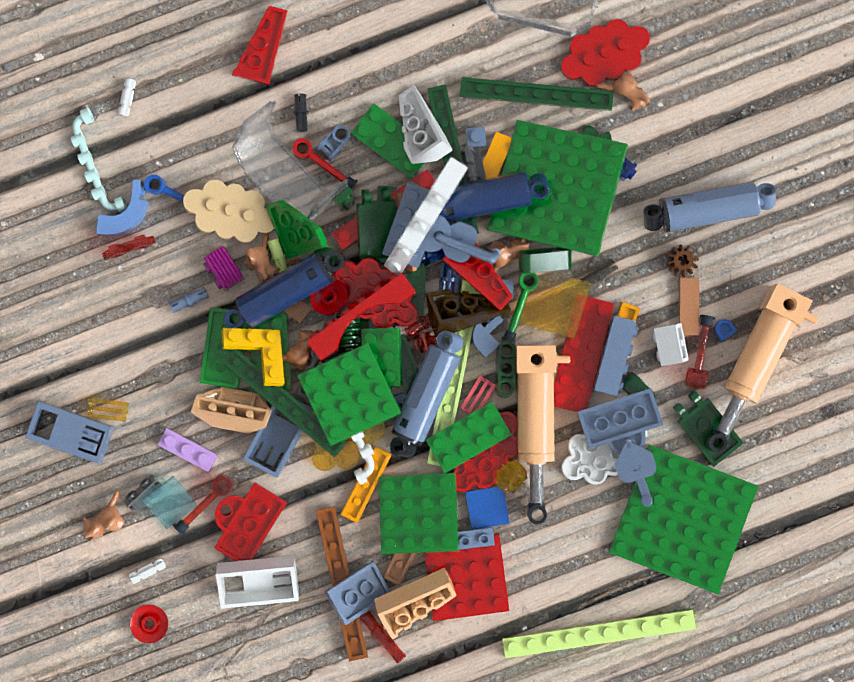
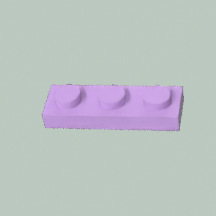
M166 428L158 443V446L207 472L210 471L218 454L169 428Z

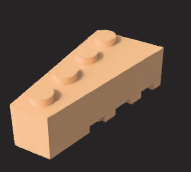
M443 568L374 599L377 613L393 640L401 630H407L412 627L413 622L428 616L427 613L429 611L438 609L454 598L456 593L446 569Z

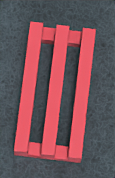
M479 375L460 408L469 414L473 413L474 406L486 386L489 385L491 387L477 410L482 408L494 390L495 384ZM480 381H483L484 384L482 385L481 389L479 390L478 394L476 395L475 399L473 400L472 404L468 409L465 406L467 405L468 401L470 400Z

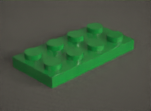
M373 103L353 129L351 135L412 180L424 163L412 164L403 144L405 142L404 133L402 132L403 125Z
M210 307L200 383L238 388L240 378L216 358L223 349L221 331L223 328H230L224 321V316L229 310ZM236 313L232 314V321L238 323L240 320L239 315ZM245 322L244 325L237 329H247V323ZM237 349L239 352L243 354L244 350Z
M277 314L256 327L249 326V329L280 330L282 356L290 350L287 314ZM251 350V362L262 370L261 350ZM285 361L283 362L284 385L281 387L286 391L292 390L291 364Z
M492 401L426 439V442L442 470L446 473L512 434Z

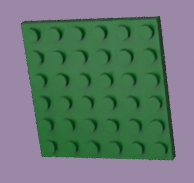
M517 120L502 176L526 172L528 179H530L532 175L541 173L547 177L549 193L543 199L531 197V206L492 213L488 231L599 257L628 144ZM538 184L535 187L541 188L543 185Z
M649 445L647 450L653 454L656 463L655 473L645 478L653 500L650 506L642 505V496L637 481H635L609 553L719 595L759 486Z

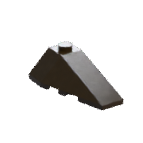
M443 289L426 293L429 322L435 337L442 331L446 330L456 333L511 311L508 303L499 311L481 294H469V291L456 293Z

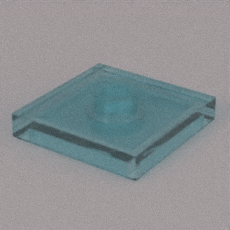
M174 475L143 498L144 503L166 529L197 507V503Z

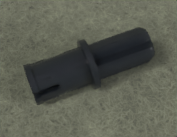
M300 93V96L295 94L294 115H296L297 132L302 133L308 131L307 114H309L306 105V94Z

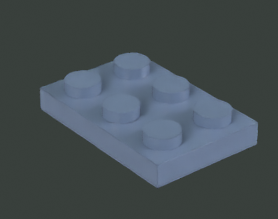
M371 561L326 590L325 594L342 624L347 625L376 606L375 598L391 591L375 562Z

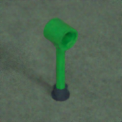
M523 273L519 277V285L522 290L509 328L501 339L516 343L514 341L517 334L515 331L528 293L535 289L539 283L536 273ZM525 276L533 277L534 283L532 286H526L523 283Z

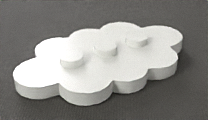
M577 434L569 439L567 448L570 455L561 464L562 474L566 478L577 480L584 477L588 483L598 485L604 482L608 475H618L615 463L619 454L615 453L608 443L589 449L585 434Z

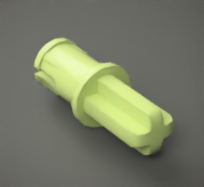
M279 238L268 241L267 244L272 255L271 260L274 261L275 267L281 268L278 272H282L287 269L284 258L286 255H283Z

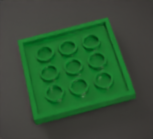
M368 343L297 376L330 447L401 414Z
M455 473L379 477L382 555L459 551Z

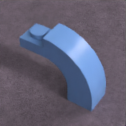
M133 180L131 201L123 213L115 216L98 215L96 234L100 236L123 235L132 231L142 222L149 207V202L142 200V197L146 195L144 182Z

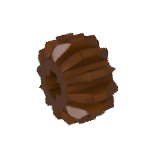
M679 245L678 250L673 247L671 249L673 254H667V257L672 259L666 261L667 265L672 264V267L668 269L669 272L676 269L674 275L678 276L681 271L682 277H686V271L690 275L693 274L691 268H698V265L693 262L699 261L698 257L693 258L692 256L696 254V251L694 250L689 253L690 246H687L685 250L683 245ZM685 257L684 261L687 263L680 265L681 261L678 258Z

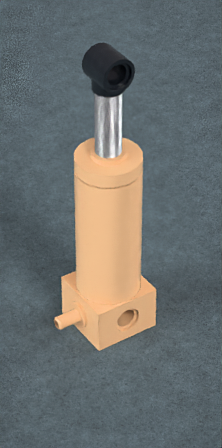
M778 283L769 287L758 309L762 312L724 387L727 391L731 392L732 398L717 429H714L713 433L706 440L708 450L714 453H722L728 448L729 434L744 403H758L795 326L801 325L803 319L813 324L817 322L818 318L807 312L812 300ZM783 302H786L787 309L784 308ZM715 438H719L722 443L718 449L713 446Z
M515 346L518 461L527 462L531 468L529 470L531 474L529 476V483L531 486L529 488L530 502L528 503L527 517L530 522L539 525L547 519L546 503L544 502L543 465L546 462L555 461L554 373H556L557 363H570V356H557L556 346ZM533 354L538 355L540 358V362L537 365L531 362ZM535 509H540L542 511L541 518L533 519L532 512Z

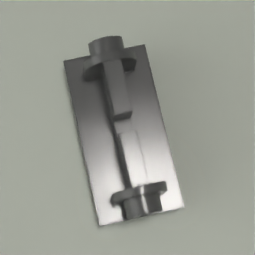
M471 145L464 146L462 156L464 165L468 167L466 170L468 183L486 179L480 147L471 148Z
M153 474L149 478L146 477L135 491L132 490L127 494L124 500L126 507L130 508L134 513L136 511L139 512L148 503V500L144 497L147 495L152 500L161 491L162 484L159 481L156 482Z

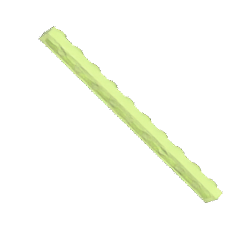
M463 279L461 293L462 291H469V294H480ZM473 326L456 332L463 339L462 348L455 352V354L461 357V360L437 411L433 435L455 423ZM430 449L427 464L440 466Z
M689 609L502 638L505 658L693 630L696 627L693 610Z

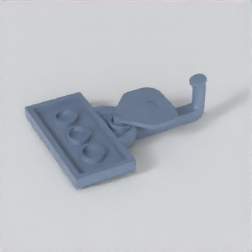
M412 182L407 183L382 254L390 256L429 194V189ZM439 214L408 265L418 268L425 251L434 252L439 251L441 248L447 258L457 262H465L472 255L486 262L495 263L500 257L501 252L498 248H492L488 252L475 247L477 231L473 226L463 222L449 225L447 220Z
M652 388L578 411L589 449L608 443L610 448L619 454L615 463L619 478L626 483L637 481L642 496V505L650 506L653 500L645 478L655 473L656 463L653 454L643 448L646 441L645 431L664 425Z

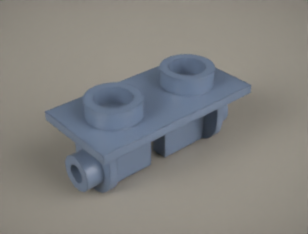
M493 527L458 531L459 550L495 545Z

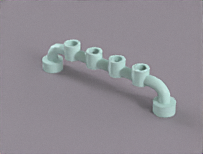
M87 107L80 110L81 115L73 121L74 136L71 137V141L74 147L79 146L81 153L77 155L81 165L86 164L88 171L84 172L88 183L93 182L95 189H92L91 193L94 200H99L102 206L109 211L118 210L122 213L128 208L123 196L114 199L115 203L113 204L108 202L106 191L100 182L99 173L94 166L92 155L86 145V139L80 129L82 122H85V124L94 122L92 112Z

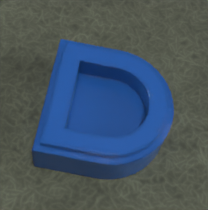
M721 319L714 325V332L720 342L737 332L733 323L727 319Z

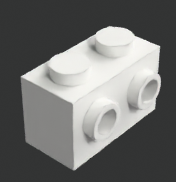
M681 323L654 328L653 340L657 343V359L661 366L683 363L689 360Z

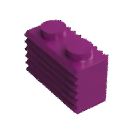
M224 246L204 257L206 262L203 265L209 274L213 272L216 279H214V282L219 290L223 288L224 291H227L245 279Z

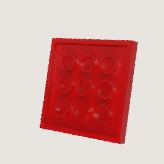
M499 534L494 535L495 545L460 549L459 551L424 553L427 575L445 568L456 593V596L438 609H432L433 621L510 611Z

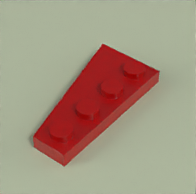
M268 6L232 76L267 85L270 84L288 10Z
M472 255L465 262H457L446 256L443 258V261L499 311L513 298L512 293L501 277L498 276L491 263Z

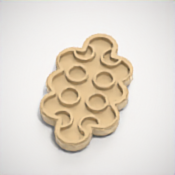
M211 180L205 184L203 190H189L183 198L184 209L188 213L196 215V227L203 233L215 232L223 240L234 237L236 241L247 244L255 239L257 233L268 234L274 230L269 213L264 208L265 200L262 194L255 190L245 192L244 188L239 184L226 186L220 180Z

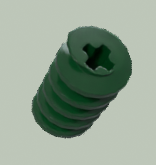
M355 318L346 328L340 339L341 344L338 346V350L341 352L336 355H343L360 345L359 342L355 341V339L360 338V335L355 334L356 331L360 330V327L355 326V324L360 323L361 320Z

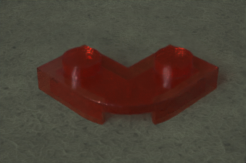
M145 235L135 237L134 240L108 246L109 250L103 252L102 255L104 260L113 259L131 251L145 249L156 242L154 236L146 237Z

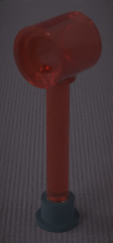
M700 315L702 318L700 324L702 325L695 368L688 367L685 386L705 389L708 371L703 370L702 367L709 329L712 327L715 317Z
M227 475L216 478L212 485L213 491L183 520L181 519L177 524L174 523L173 527L184 536L185 531L189 528L188 525L218 496H225L233 490V479ZM221 480L226 481L228 484V489L225 491L219 488Z

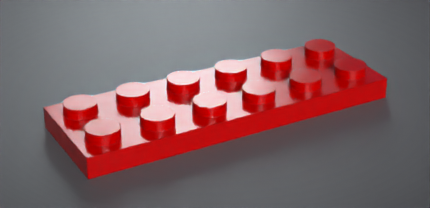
M576 294L561 356H570V363H559L554 381V407L577 413L578 411L588 409L614 303Z

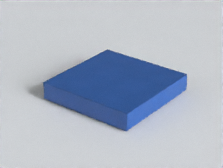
M503 485L465 492L472 530L510 523Z

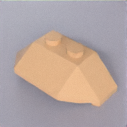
M219 387L204 394L196 395L191 413L212 427L250 434L266 428L271 409L257 393Z

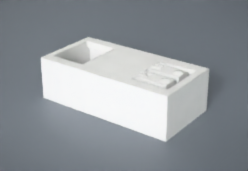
M295 556L217 563L216 578L221 609L292 602L299 599ZM242 575L244 590H225L224 577Z

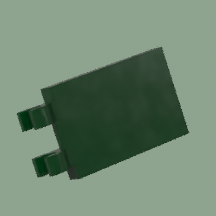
M380 187L381 200L372 201V193L369 189L361 190L362 203H356L360 260L364 258L387 257L382 252L396 216V201L391 199V190H388V187Z
M692 391L688 397L694 403L693 406L686 410L681 403H677L673 409L681 417L677 421L708 462L715 467L740 447L743 441L732 429L729 434L728 448L724 452L714 453L708 450L706 440L713 433L714 429H717L723 416L709 398L702 400L696 391ZM715 438L713 446L716 449L720 448L721 440Z

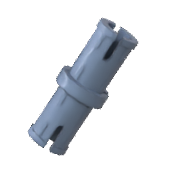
M202 287L192 293L187 292L183 297L170 301L169 305L173 313L188 306L193 307L195 303L209 298L206 293L205 287Z

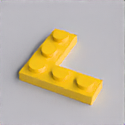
M222 329L223 349L261 350L263 385H284L280 330Z

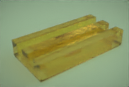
M90 398L87 417L126 422L129 403ZM96 402L123 406V410L93 406V404ZM92 411L122 413V417L93 414Z

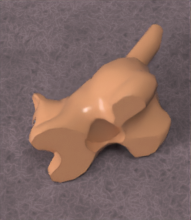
M628 72L622 73L621 77L616 79L612 85L605 83L596 85L598 89L615 91L630 99L632 111L644 108L646 103L650 102L649 96L642 88L636 86V79Z
M269 234L264 235L262 246L258 245L254 248H248L246 251V266L250 271H257L256 275L260 283L280 273L278 271L281 269L280 267L270 265L267 251Z
M514 239L508 245L501 241H495L489 246V252L492 248H498L501 252L498 260L492 263L496 272L512 260L519 259V251L529 250V244L525 243V239Z
M298 329L300 340L287 354L282 356V361H287L299 370H304L311 361L310 352L313 349L307 341L310 340L309 335L313 331Z
M118 490L114 492L108 506L101 510L96 518L92 520L83 518L84 538L90 537L91 540L100 538L106 530L117 531L123 527L124 519L115 507L119 499Z

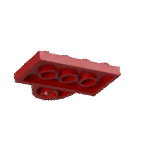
M254 482L245 498L235 495L223 499L216 508L215 520L219 528L224 532L214 549L234 561L252 560L288 502ZM223 505L231 506L232 512L230 515H224L221 512Z

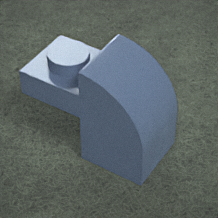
M500 316L485 321L484 323L487 325L485 327L481 323L477 324L473 330L472 339L474 346L484 358L500 345L490 334L503 321Z

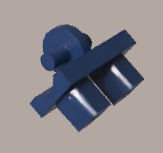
M441 262L438 290L447 289L458 293L459 275L446 263Z

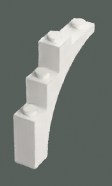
M452 157L450 158L385 262L384 266L391 272L398 273V275L403 272L468 167Z

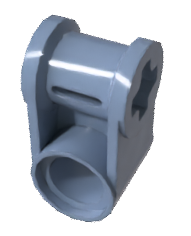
M344 125L336 126L318 144L316 150L322 151L331 162L349 142L351 137L350 131ZM338 131H346V137L338 139L336 136Z

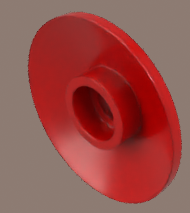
M336 280L310 295L312 308L321 315H332L339 312L347 302V289L343 283Z
M152 604L143 605L136 609L130 619V629L133 636L143 643H155L161 640L167 633L169 626L168 617L164 610ZM152 620L154 625L148 626L147 621Z

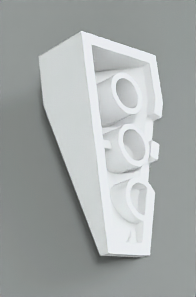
M415 85L399 95L400 115L403 119L402 132L405 139L403 144L410 162L416 164L438 161L452 151L445 134Z

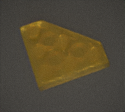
M571 278L562 285L542 294V296L524 304L519 323L575 339L591 283Z

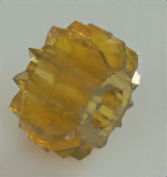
M515 460L512 462L508 461L506 465L502 464V468L497 470L498 474L495 475V483L503 492L507 494L515 493L517 489L520 490V487L525 485L524 481L528 478L526 475L527 471L519 462Z

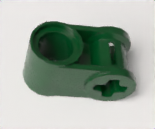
M631 372L623 381V390L628 395L650 389L634 372Z

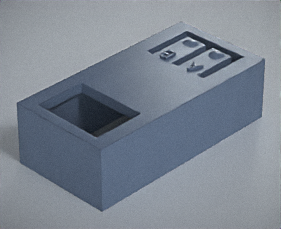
M300 402V403H301L304 407H306L310 412H312V413L314 412L311 407H309V406L303 404L302 402ZM271 406V413L266 428L258 430L243 460L278 478L303 431L296 425L275 415L278 410ZM261 441L264 443L256 458L264 462L271 447H274L266 462L272 467L276 464L280 454L284 453L275 471L252 459Z
M38 401L25 438L99 464L103 462L115 426L43 401ZM44 410L58 414L49 440L35 435ZM87 425L105 431L97 456L78 450L80 447L95 453L98 444L82 439L84 436L98 442L100 441L102 433L86 428Z

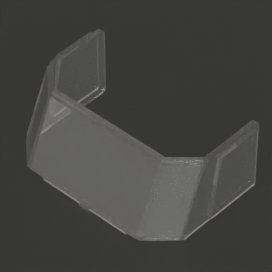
M485 0L499 20L569 37L591 26L594 11L598 8L600 0H592L589 15L571 24L501 7L497 0Z
M270 101L243 122L236 135L237 138L232 149L239 165L245 171L244 173L258 187L259 193L263 197L266 196L271 203L283 199L310 220L315 219L335 202L334 199L348 187V180L345 179L332 191L323 188L274 134L268 118L276 102Z

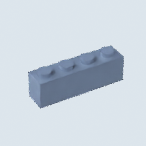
M615 315L612 316L593 391L617 396L618 393L621 394L624 382H621L622 375H626L629 365L626 363V360L632 354L634 346L631 345L632 338H636L639 328L636 326L637 321Z

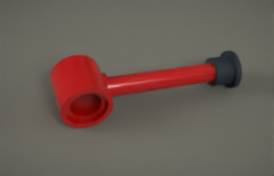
M300 138L294 142L293 152L298 159L305 160L309 158L342 182L345 188L349 186L351 190L353 189L358 180L345 176L313 152L311 143L307 139ZM299 145H306L308 147L307 152L304 154L297 151Z

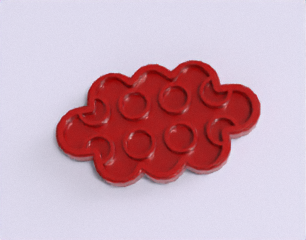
M620 19L611 20L606 27L594 26L590 29L588 35L580 34L572 39L570 43L571 54L563 59L561 72L566 78L571 80L582 77L585 84L593 87L603 83L605 78L616 80L622 75L623 71H633L641 63L640 51L648 46L650 34L642 26L629 28L627 23Z
M364 258L358 264L346 260L345 266L334 272L335 279L343 283L347 289L348 298L345 305L348 307H356L358 305L356 301L363 296L368 298L374 294L372 292L374 288L380 284L385 286L389 283L387 279L395 274L388 268H381L379 262L373 258ZM410 297L401 304H385L370 308L361 313L359 317L363 319L371 318L372 323L378 328H389L394 322L401 326H409L416 321L418 310L410 301Z
M505 411L499 413L512 434L511 436L454 468L452 473L456 474V491L466 492L474 485L483 489L489 488L494 484L496 474L507 470L509 466L508 458L518 454V439L514 436L518 428V420L513 413Z

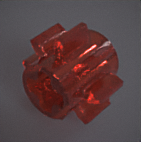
M430 331L417 334V340L413 341L415 349H420L421 353L427 352L429 345L437 344L435 335L431 336Z

